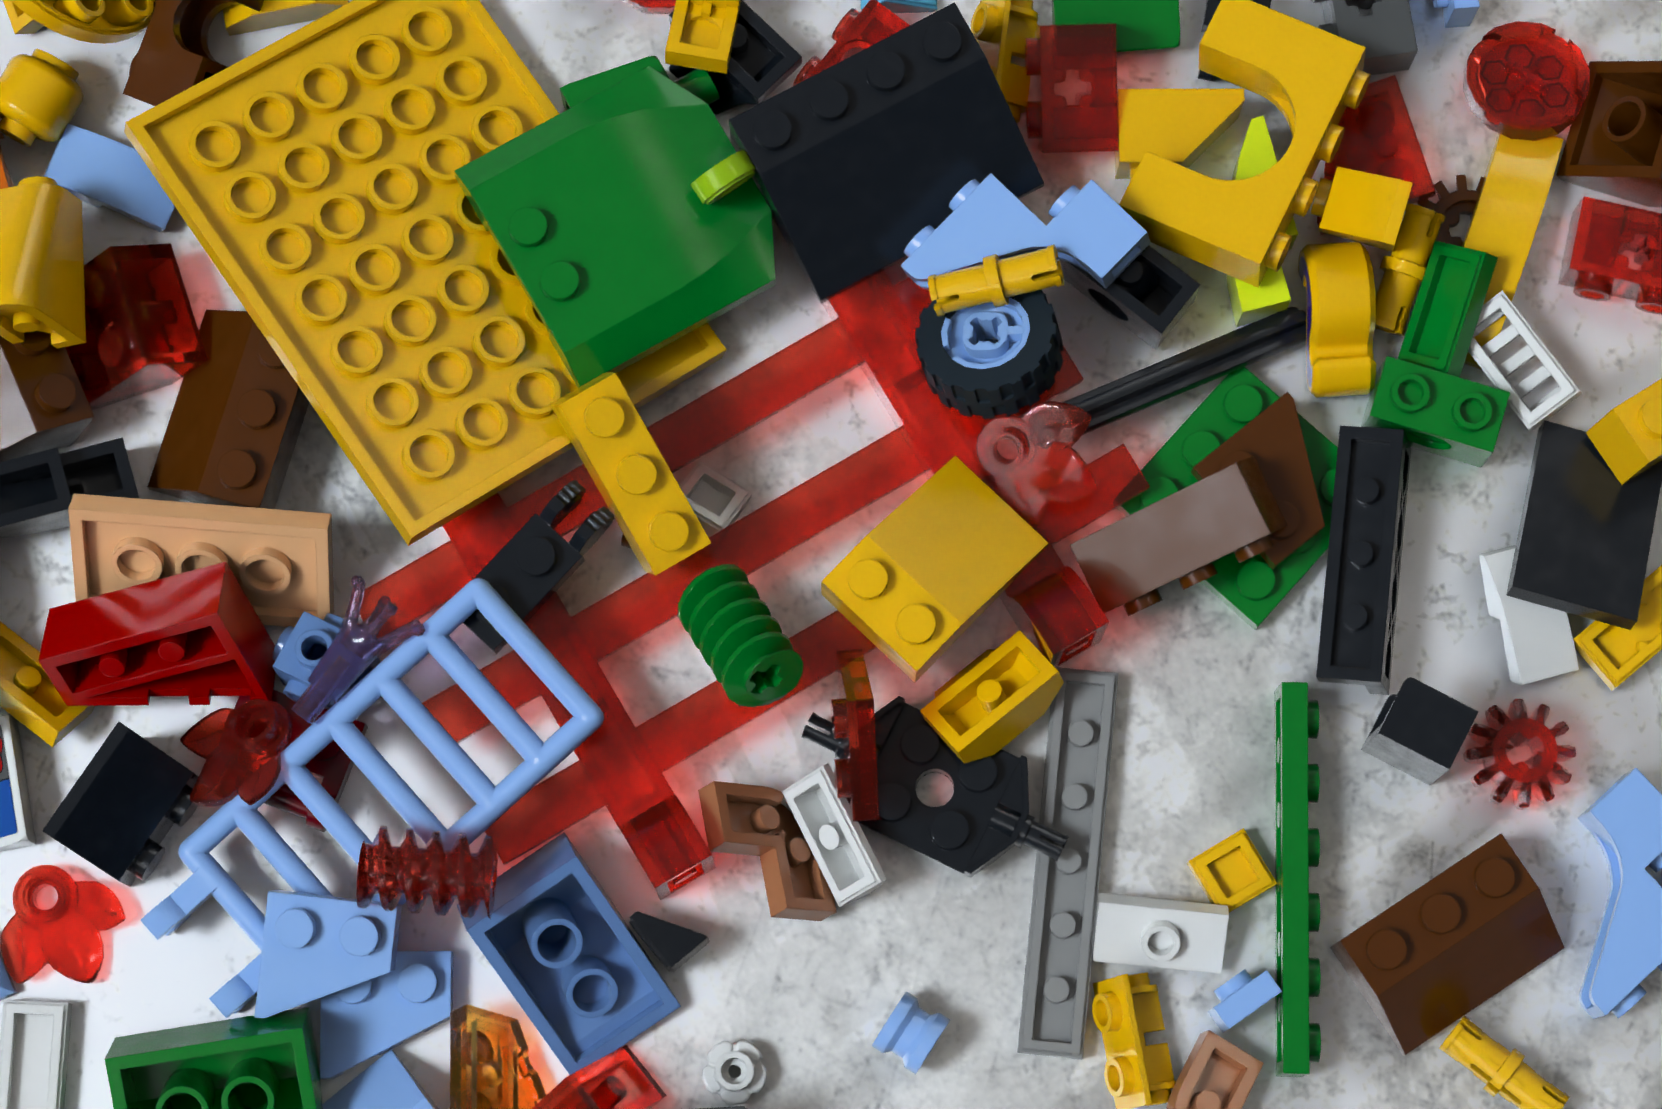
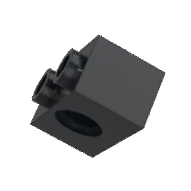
M1150 245L1106 289L1083 269L1067 261L1059 260L1065 281L1154 349L1159 347L1193 304L1201 285Z

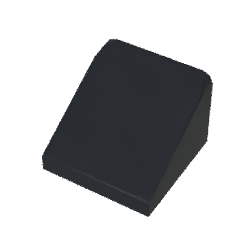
M638 911L629 917L631 919L629 923L668 971L672 970L675 972L710 942L709 938L704 934Z

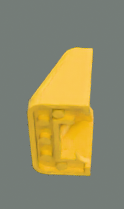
M33 176L22 179L17 186L0 189V336L10 343L16 344L24 342V332L40 331L50 333L51 345L58 349L86 343L82 201L67 189L58 186L54 179Z

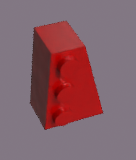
M227 562L50 608L38 659L67 706L149 705L150 696H189V705H210L211 696H250L251 705L271 704L276 672L272 667L275 662L273 660L275 645Z

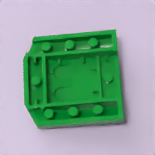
M650 66L454 171L456 180L486 231H490L548 330L550 341L578 388L605 372L618 373L775 286L772 212L752 177L720 200L710 205L702 204L690 186L691 183L707 170L736 153V150L706 102Z

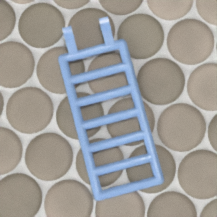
M474 578L181 843L178 855L193 875L140 921L157 940L161 939L164 935H171L195 910L213 896L262 951L265 915L209 853L237 827L295 892L333 896L257 810L285 783L380 890L369 901L404 905L600 728L604 721L603 711L490 583L483 578ZM477 609L573 716L545 742L538 737L449 636ZM429 653L524 759L520 765L496 786L401 680L405 674ZM381 696L476 803L448 830L354 725L353 722ZM333 740L428 846L400 873L305 767L308 762ZM261 953L209 998L225 1018L241 1011L257 996Z

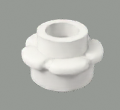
M741 1040L736 1044H732L729 1041H722L709 1051L707 1055L709 1063L708 1066L704 1067L702 1076L703 1082L710 1093L720 1095L721 1100L727 1104L738 1105L747 1102L752 1093H758L762 1090L767 1079V1069L761 1064V1052L750 1042ZM733 1065H737L741 1069V1074L737 1078H732L728 1074L729 1068Z

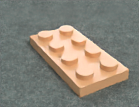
M73 494L68 513L76 601L227 562L263 625L295 627L303 611L324 620L327 613L334 614L331 513Z

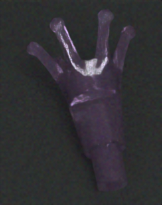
M358 575L351 578L352 591L350 601L337 636L307 680L311 684L291 708L292 711L311 725L331 699L337 702L375 659L400 642L414 635L421 636L425 632L424 625L419 620H413L377 638L376 636L382 626L398 610L396 604L391 603L390 598L384 595L378 600V604L372 613L359 624L358 619L366 582Z

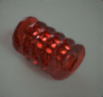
M380 826L373 843H365L364 840L361 846L356 890L358 908L366 909L369 907L376 891H378L382 908L385 911H393L404 893L408 909L411 913H420L428 897L431 896L436 914L438 916H445L448 914L455 898H457L462 916L464 918H472L483 900L487 915L491 920L498 868V857L493 836L486 835L478 853H471L466 833H459L452 850L447 851L444 850L440 831L433 830L426 847L418 848L414 829L407 828L399 846H392L387 826Z

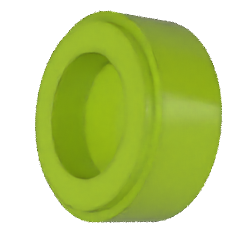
M743 149L707 170L693 181L690 186L702 204L710 205L755 175V167Z

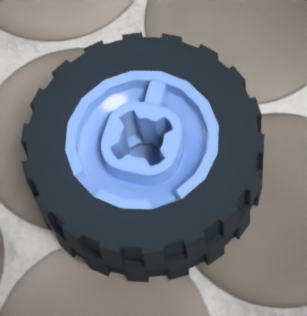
M1042 290L1009 297L1008 305L995 307L993 302L945 313L944 316L940 317L937 316L933 306L937 303L934 300L920 314V327L916 328L915 340L918 346L916 350L928 385L933 394L937 393L939 395L941 403L949 409L951 407L958 409L962 415L969 417L980 415L983 419L995 418L996 415L1007 414L1009 416L1018 413V409L1028 404L1032 406L1039 401V396L1045 390L1049 391L1055 383L1054 377L1057 371H1061L1063 363L1061 351H1064L1063 341L1052 304H1048L1046 294Z

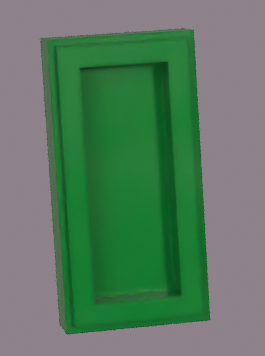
M1435 241L1398 359L1460 377L1497 263V257L1485 252Z

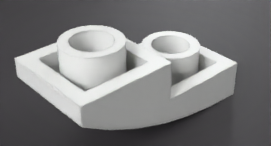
M1516 545L1479 554L1489 616L1499 619L1501 623L1510 681L1519 685H1525L1579 670L1567 612L1506 596Z

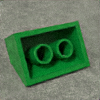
M309 1007L286 1010L267 1018L247 1016L115 1037L105 1057L114 1109H323L320 1067Z

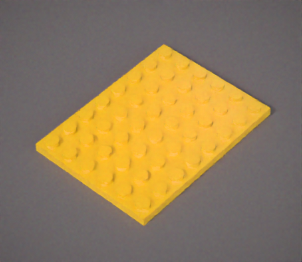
M353 0L125 122L124 133L408 546L574 447L550 404L578 387L550 341L548 330L490 231H486L455 177L454 171L559 115L557 109L479 0ZM706 323L616 374L637 410L722 359L727 349L710 325Z

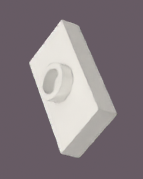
M1099 893L1092 961L1222 974L1229 921L1228 906Z

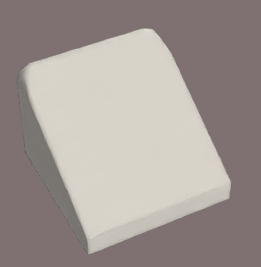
M698 461L679 486L711 541V544L697 552L710 558L723 542L750 500L752 493L701 461Z

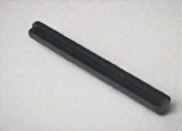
M1289 307L1287 310L1277 312L1038 412L1029 419L1028 423L1032 438L1037 446L1049 450L1306 341V312L1299 310L1297 307Z

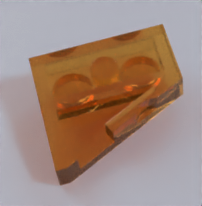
M468 1004L450 1012V1109H540L537 1101L546 1098L547 1095L539 1073L533 1068L529 1060V1047L518 1019Z

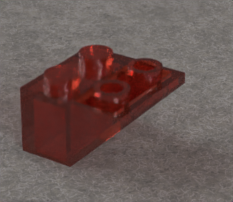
M171 243L110 246L84 265L86 343L65 348L92 410L171 385L208 361Z

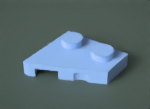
M282 890L268 891L254 1017L267 1018L395 970L402 904Z
M397 951L395 970L321 997L320 1079H334L350 1068L376 1055H381L403 1044V1041L453 1018V952Z

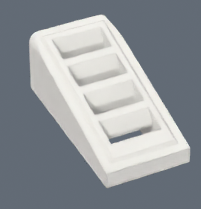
M1503 290L1482 306L1468 352L1497 389L1510 392L1508 404L1527 429L1533 431L1544 420H1548L1580 396L1582 392ZM1505 314L1512 324L1481 347L1474 337ZM1521 335L1527 345L1497 367L1490 358ZM1537 356L1543 365L1512 387L1506 378ZM1553 376L1559 386L1531 407H1528L1522 398Z

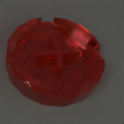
M1516 21L1494 27L1473 48L1464 68L1463 93L1472 113L1488 129L1510 139L1536 141L1558 135L1576 121L1589 93L1590 69L1581 49L1570 39L1567 43L1563 38L1555 35L1556 29L1542 23Z

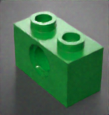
M1386 356L1376 372L1375 387L1370 393L1361 427L1404 429L1411 447L1481 468L1494 452L1510 392Z

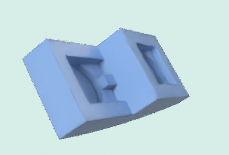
M71 124L66 126L43 177L54 179L58 186L67 189L78 199L97 208L103 205L159 232L165 230L175 206L136 149Z

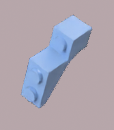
M990 173L981 183L973 179L957 192L949 203V208L953 212L936 229L928 225L914 236L904 250V254L908 258L900 266L917 286L929 290L928 276L940 275L983 264V257L997 254L999 259H1004L1044 249L1054 244L1058 252V258L1056 259L1078 266L1089 273L1106 289L1151 242L1148 232L1092 179L1081 190L1076 185L1067 189L1051 206L1048 213L1053 219L1045 225Z
M1637 768L1624 774L1578 817V820L1590 831L1600 845L1610 872L1609 896L1579 993L1581 1006L1593 1019L1605 1016L1610 1011L1617 1018L1624 1015L1646 994L1640 983L1656 967L1662 971V887L1645 870L1648 865L1655 873L1662 869V794Z

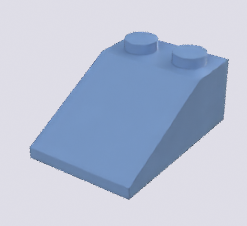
M565 832L457 904L466 931L572 1079H575L681 1007L671 989Z

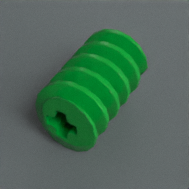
M721 564L707 569L694 578L687 586L678 603V618L731 701L739 706L747 707L768 705L783 698L796 687L802 676L804 663L799 653L793 651L794 648L790 639L782 634L778 621L771 617L768 606L760 600L756 588L749 583L743 569L734 564Z

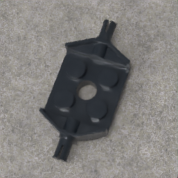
M900 696L854 729L840 727L814 712L810 716L808 723L812 727L806 725L801 737L835 752V758L840 760L841 789L860 824L968 877L974 876L992 864L1012 847L1017 846L1021 848L1023 844L1058 861L1062 853L1061 848L1064 849L1069 836H1065L1034 821L1035 817L1029 815L1027 757L1021 755L1019 758L1001 749L995 755L964 764L927 723L920 710L905 703V698ZM814 728H817V729H819V730H821V731H823V732H825V733H827V734H829V735H826V734H824V733H822V732H820V731H818V730H816V729H814ZM937 772L944 774L953 784V796L943 806H927L917 797L916 786L919 780L929 773ZM1040 838H1043V839H1045V840H1047V841H1049V842H1051V843H1053V844H1055V845H1057V846H1059V847H1056V846H1054V845H1052V844H1050V843H1048V842H1046V841H1044V840H1042V839H1040Z

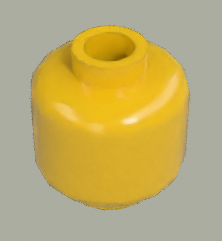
M34 49L31 56L19 54L12 57L0 76V118H2L0 121V132L27 147H31L35 138L45 142L59 140L83 101V91L76 82L79 73L67 63L39 49Z

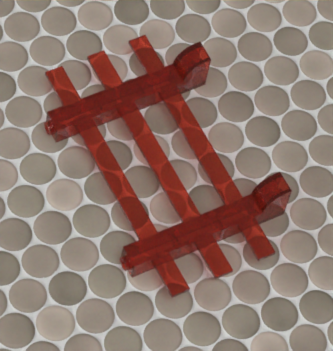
M882 271L821 303L832 320L830 323L648 426L647 429L673 474L860 366L897 429L710 536L711 544L658 575L646 573L572 617L569 615L557 592H555L531 617L526 625L601 708L604 714V721L600 728L573 751L579 761L534 786L485 830L504 865L510 863L606 807L660 900L715 869L712 853L682 803L674 794L663 773L870 653L877 647L837 610L789 638L794 648L793 651L799 653L804 665L802 676L796 687L783 698L763 706H739L728 698L721 683L716 680L637 727L634 726L598 662L678 617V603L684 590L694 578L707 569L721 564H734L743 569L748 576L919 476L925 474L927 479L931 478L955 455L1049 543L999 596L1018 629L1054 667L1061 666L1100 643L1109 620L1081 578L1072 568L1067 565L1064 566L1053 545L1149 490L1150 485L1126 446L1122 444L1025 501L987 440L988 436L1083 382L1084 378L1065 347L1063 346L1064 351H1061L1063 363L1061 371H1057L1054 377L1055 383L1049 391L1045 390L1039 396L1040 400L1032 406L1028 404L1018 409V413L1009 416L1007 414L996 415L995 418L983 419L980 415H972L971 417L962 415L958 409L954 407L949 409L941 403L937 393L933 394L916 350L918 346L915 340L916 328H919L921 323L919 316L923 309L928 308L932 302L929 290L920 288L909 277L893 285L886 272ZM584 464L509 507H506L499 493H496L442 526L450 541L352 596L350 599L376 644L443 606L469 581L477 576L535 513L540 516L547 503L570 481L576 480L586 490L579 505L554 528L560 536L563 537L579 528L586 518L599 508L606 507L609 510ZM514 650L480 669L483 675L515 711L541 696L559 728L573 717ZM457 683L422 703L458 744L492 724Z

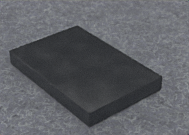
M1544 420L1538 429L1506 596L1631 630L1638 619L1662 483V460L1621 485L1585 431Z

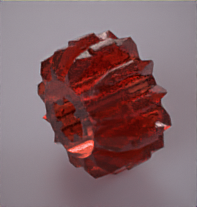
M1514 699L1510 703L1508 716L1497 705H1493L1485 711L1486 720L1490 727L1477 723L1471 726L1468 735L1483 747H1474L1466 750L1463 753V758L1465 762L1471 764L1483 763L1484 769L1470 779L1474 787L1482 786L1490 779L1496 784L1490 793V802L1496 805L1500 804L1507 797L1509 791L1512 790L1515 808L1517 810H1525L1530 805L1531 792L1539 801L1545 804L1555 797L1550 782L1565 785L1570 781L1571 773L1557 762H1564L1576 756V748L1570 745H1557L1556 739L1564 735L1569 730L1566 722L1562 721L1548 729L1544 723L1549 716L1550 708L1545 704L1539 705L1533 711L1530 718L1527 716V708L1523 699ZM1526 744L1531 749L1533 755L1525 761L1526 763L1522 761L1513 765L1509 761L1507 753L1514 746L1521 747Z

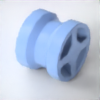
M906 991L878 1034L872 1047L881 1053L892 1051L903 1058L904 1067L916 1075L950 1019L941 1013L930 1015L919 1008L918 999Z

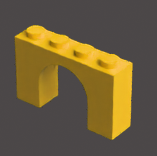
M1221 0L1199 43V70L1257 93L1272 102L1282 112L1289 124L1293 138L1283 157L1270 169L1254 177L1241 180L1211 178L1145 151L1119 205L1148 232L1151 243L1259 288L1267 269L1269 268L1277 272L1284 262L1292 242V236L1285 232L1294 214L1304 217L1313 202L1319 182L1313 180L1312 177L1320 160L1331 163L1340 146L1345 128L1339 126L1338 123L1346 107L1348 106L1356 110L1364 97L1371 78V74L1363 71L1366 47L1251 0Z

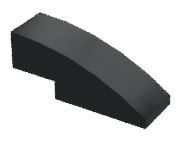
M123 437L61 454L58 447L0 462V538L69 527L68 508L74 493L139 498Z

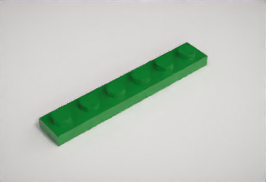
M1282 682L1274 691L1275 880L1277 882L1275 885V982L1282 990L1281 993L1275 996L1276 1077H1303L1310 1074L1309 1062L1319 1063L1321 1053L1319 1023H1309V997H1319L1321 981L1319 958H1309V932H1318L1320 925L1319 893H1309V867H1318L1320 836L1318 828H1308V802H1318L1320 787L1318 764H1308V738L1317 739L1319 732L1318 700H1308V683Z

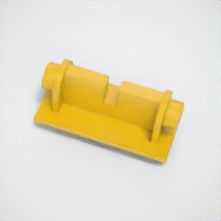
M982 0L974 11L970 30L987 58L1016 123H1019L1021 113L1026 112L1028 109L1032 69L1011 64V57L1015 56L1027 60L1033 57L1038 13L1033 10L1034 2L1032 0Z
M1148 972L1129 976L1124 974L1092 983L1095 995L1092 1003V1013L1097 1028L1102 1032L1107 1059L1104 1068L1105 1083L1108 1091L1114 1097L1116 1109H1133L1146 1105L1152 1106L1168 1103L1171 1094L1170 1089L1174 1088L1176 1083L1168 1043L1146 1046L1144 1033L1165 1030L1157 984L1150 985Z

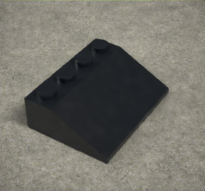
M955 2L729 119L731 143L736 152L744 149L755 167V175L752 179L769 205L773 219L820 303L907 259L908 256L904 254V250L908 243L926 226L931 225L936 229L953 212L949 208V203L969 181L976 179L981 183L992 173L1018 199L1044 186V181L987 58Z

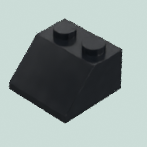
M118 721L42 831L119 882L131 887L137 877L144 881L155 870L165 853V848L160 843L175 823L181 827L193 815L202 799V794L197 790L204 780Z

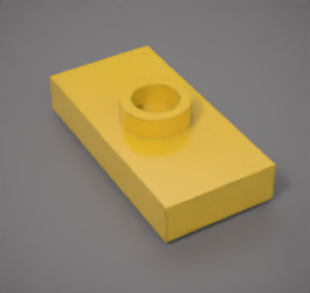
M1662 565L1644 579L1638 619L1631 630L1595 620L1573 639L1577 652L1611 691L1662 650Z

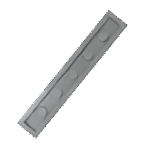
M1055 667L1059 671L1064 684L1050 705L1039 823L1065 836L1068 835L1069 838L1064 849L1061 848L1062 853L1058 861L1036 851L1017 1053L1082 1060L1119 673ZM1040 838V839H1042V840H1044V841H1046V842H1048V843H1050V844H1052V845H1054V846H1056V847H1059V846H1057V845H1055V844H1053V843H1051V842H1049V841H1047V840H1045V839H1043V838Z

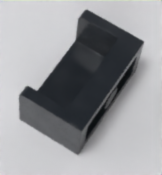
M1409 677L1403 682L1397 695L1392 694L1386 699L1361 750L1431 785L1450 770L1479 711L1415 678Z

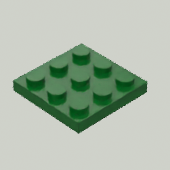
M1246 367L1229 373L1114 499L1112 505L1127 517L1198 482L1191 473L1192 468L1280 397ZM1298 412L1323 516L1324 528L1273 570L1260 554L1239 563L1234 552L1213 561L1218 574L1201 581L1207 589L1254 630L1260 626L1320 559L1329 546L1338 447Z

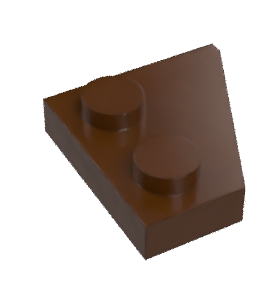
M1288 392L1196 464L1191 471L1193 476L1200 481L1234 463L1254 456L1287 523L1286 527L1269 534L1274 547L1260 553V556L1272 570L1321 532L1325 526L1295 402Z

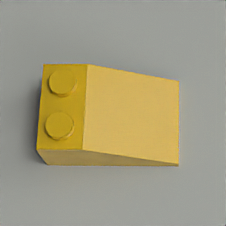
M955 455L869 532L821 581V595L915 683L1031 564L1049 543Z

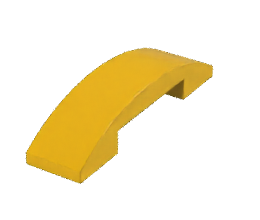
M1506 119L1503 120L1484 175L1485 180L1462 245L1464 248L1485 252L1498 258L1483 305L1502 290L1512 302L1542 215L1564 140ZM1505 314L1474 337L1481 347L1501 332L1506 319ZM1468 352L1464 364L1482 370Z

